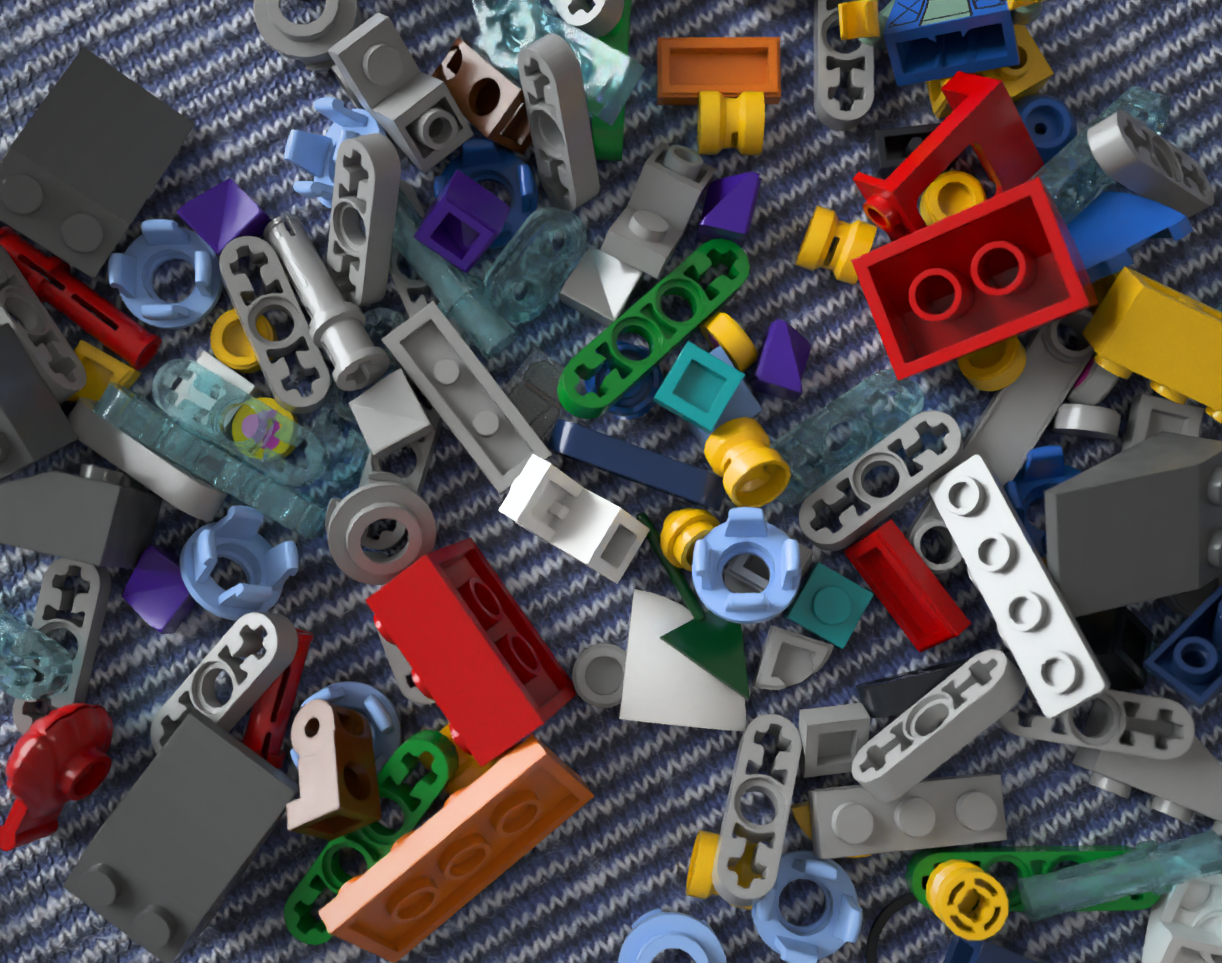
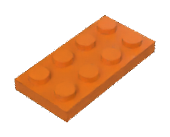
M531 734L522 743L515 744L504 751L498 757L495 765L473 784L453 793L444 803L443 809L420 828L400 837L393 844L390 853L366 873L347 881L340 888L338 896L322 908L319 914L331 935L392 963H396L590 801L594 794L575 771Z

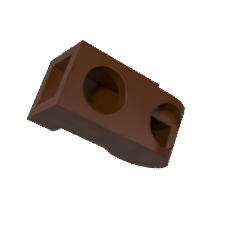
M458 36L449 53L435 70L432 77L444 81L462 114L483 135L523 155L532 143V137L521 82L506 71L489 54L465 38Z
M321 699L309 701L299 710L291 727L292 746L299 755L300 798L286 804L288 831L332 841L382 819L372 731L369 720L362 713Z

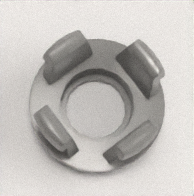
M254 0L253 4L257 28L267 44L285 57L300 60L305 64L306 70L309 72L330 70L335 62L327 50L362 25L361 11L357 0H326V6L322 15L316 21L309 24H296L286 19L281 12L282 0Z
M383 471L369 472L367 485L354 490L344 499L331 498L327 506L325 528L331 555L342 572L358 582L370 585H385L425 554L433 551L436 541V522L432 511L417 492L402 484L403 478L397 474ZM390 518L399 521L406 527L408 531L407 544L399 553L388 557L385 553L363 551L361 548L362 534L372 522Z

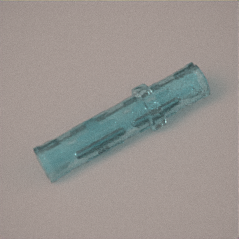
M399 187L393 234L394 245L434 292V295L440 301L438 308L447 319L454 318L471 338L485 360L495 357L514 341V338L518 335L517 332L500 315L484 294L486 286L478 276L466 274L413 238L422 217Z
M1213 830L1157 844L1152 839L1143 841L1136 845V850L1125 852V854L1062 868L1061 870L1043 875L1039 874L1020 878L1017 880L1020 898L1031 922H1036L1056 914L1115 901L1134 894L1150 891L1156 896L1167 894L1172 891L1173 885L1201 877L1205 878L1222 874V841Z

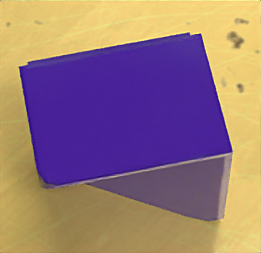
M457 169L426 211L413 238L467 274L500 234L510 212V207Z
M750 171L711 182L708 187L696 236L697 241L708 242L711 239L723 238L733 241L740 247L744 246L749 234L762 178H759V173Z
M231 178L191 199L176 211L219 256L224 247L236 238L243 236L259 238L268 223L272 221L266 212Z
M776 319L775 322L772 321L766 331L750 385L752 390L795 403L803 393L801 380L811 351V344L786 321Z
M149 544L142 553L121 597L159 633L172 634L175 633L197 604V601L191 596L183 582L180 571V558L163 545Z

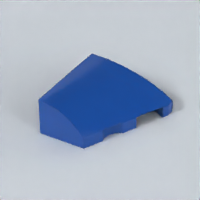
M1098 191L1062 217L1075 241L1091 284L1122 270L1124 266L1128 267L1134 264L1131 259V253L1150 239L1172 238L1176 242L1193 231L1187 216L1177 210L1142 196L1114 191Z

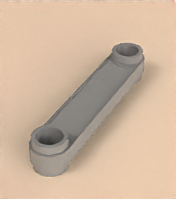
M1083 310L1036 329L1025 346L1027 360L1023 372L1012 384L996 391L964 441L962 457L955 467L973 455L978 454L988 459L1002 487L1005 483L1013 481L1027 459L1028 451L1034 448L1095 352L1082 335V332L1093 317L1091 312ZM1058 324L1067 325L1075 332L1078 338L1076 351L1067 349L1060 343L1057 337ZM930 495L908 528L905 537L932 573L939 575L953 570L962 561L963 557ZM928 529L939 532L946 542L945 556L937 564L929 562L923 556L920 549L921 538Z

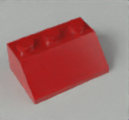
M1041 177L1034 178L851 260L898 381L921 375L1099 304L1075 241Z
M471 537L425 554L365 599L374 613V623L381 636L390 644L398 647L412 667L411 675L417 688L424 696L437 703L450 722V733L455 743L462 751L473 755L480 767H483L543 725L577 694L570 677Z

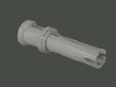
M293 214L286 215V221L291 229L289 233L280 216L273 219L264 229V238L275 250L286 275L311 318L309 324L310 338L314 345L326 351L335 368L332 375L336 385L344 391H354L371 385L388 370L390 360L385 350L374 346L364 328L366 324L364 313L357 305L344 300L304 230L301 219Z

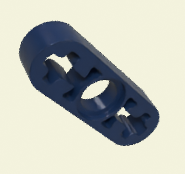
M562 419L556 420L547 445L549 451L713 511H720L726 494L723 478L718 475Z

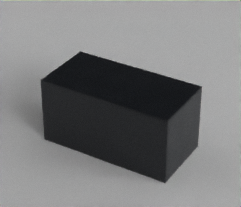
M941 123L875 130L868 142L873 177L879 179L888 178ZM958 156L943 172H947L958 160Z

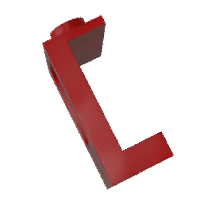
M958 71L941 88L953 112L886 180L858 172L852 178L866 200L863 204L864 212L876 226L886 232L891 242L927 227L917 209L919 196L970 144L990 181L996 184L995 196L1037 177H1041L1044 183L1049 179L1050 175L1002 80Z

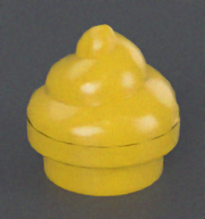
M684 508L672 511L665 518L660 534V547L663 555L675 567L685 568L687 571L692 572L696 541L702 540L712 529L720 525V522L705 509Z

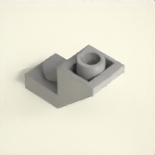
M376 13L327 50L360 104L377 120L418 169L424 173L474 135L444 81L420 71L389 16Z
M661 142L645 162L627 207L608 230L600 251L654 278H658L674 254L715 174L716 168L703 163L702 157L690 148L681 145L669 146Z

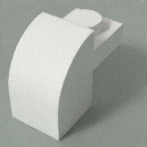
M534 454L530 457L521 474L512 483L510 492L498 510L514 520L518 525L616 584L620 581L650 531L648 527L621 507L582 487L554 465Z

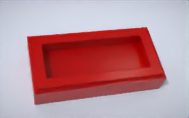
M892 519L856 540L843 551L920 653L959 636L971 624Z

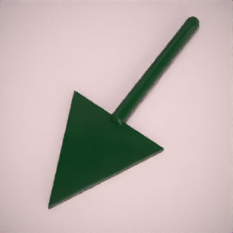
M643 512L638 513L636 519L650 529L646 539L694 617L691 621L664 634L660 639L746 700H749L741 624L724 620L710 610L704 611L680 569L672 565L663 555L660 547V536L647 514Z

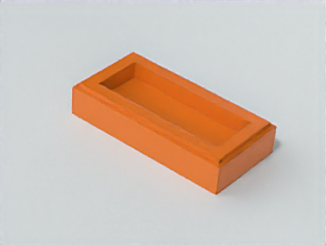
M780 37L657 38V105H698L700 91H719L724 97L737 98L743 91H762L765 104H779L781 99Z

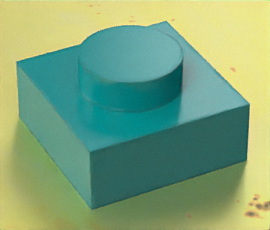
M687 341L653 401L710 434L745 374Z
M816 562L788 609L785 618L835 647L844 649L874 593L825 565Z

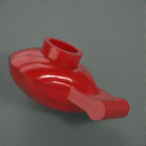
M87 703L65 705L51 711L47 716L37 719L17 741L6 764L7 788L16 800L4 825L0 826L1 850L10 851L54 834L58 829L57 819L64 805L70 800L78 801L87 797L107 777L112 765L111 758L107 756V752L111 745L114 727L112 717L108 716L105 707L98 704L88 705Z

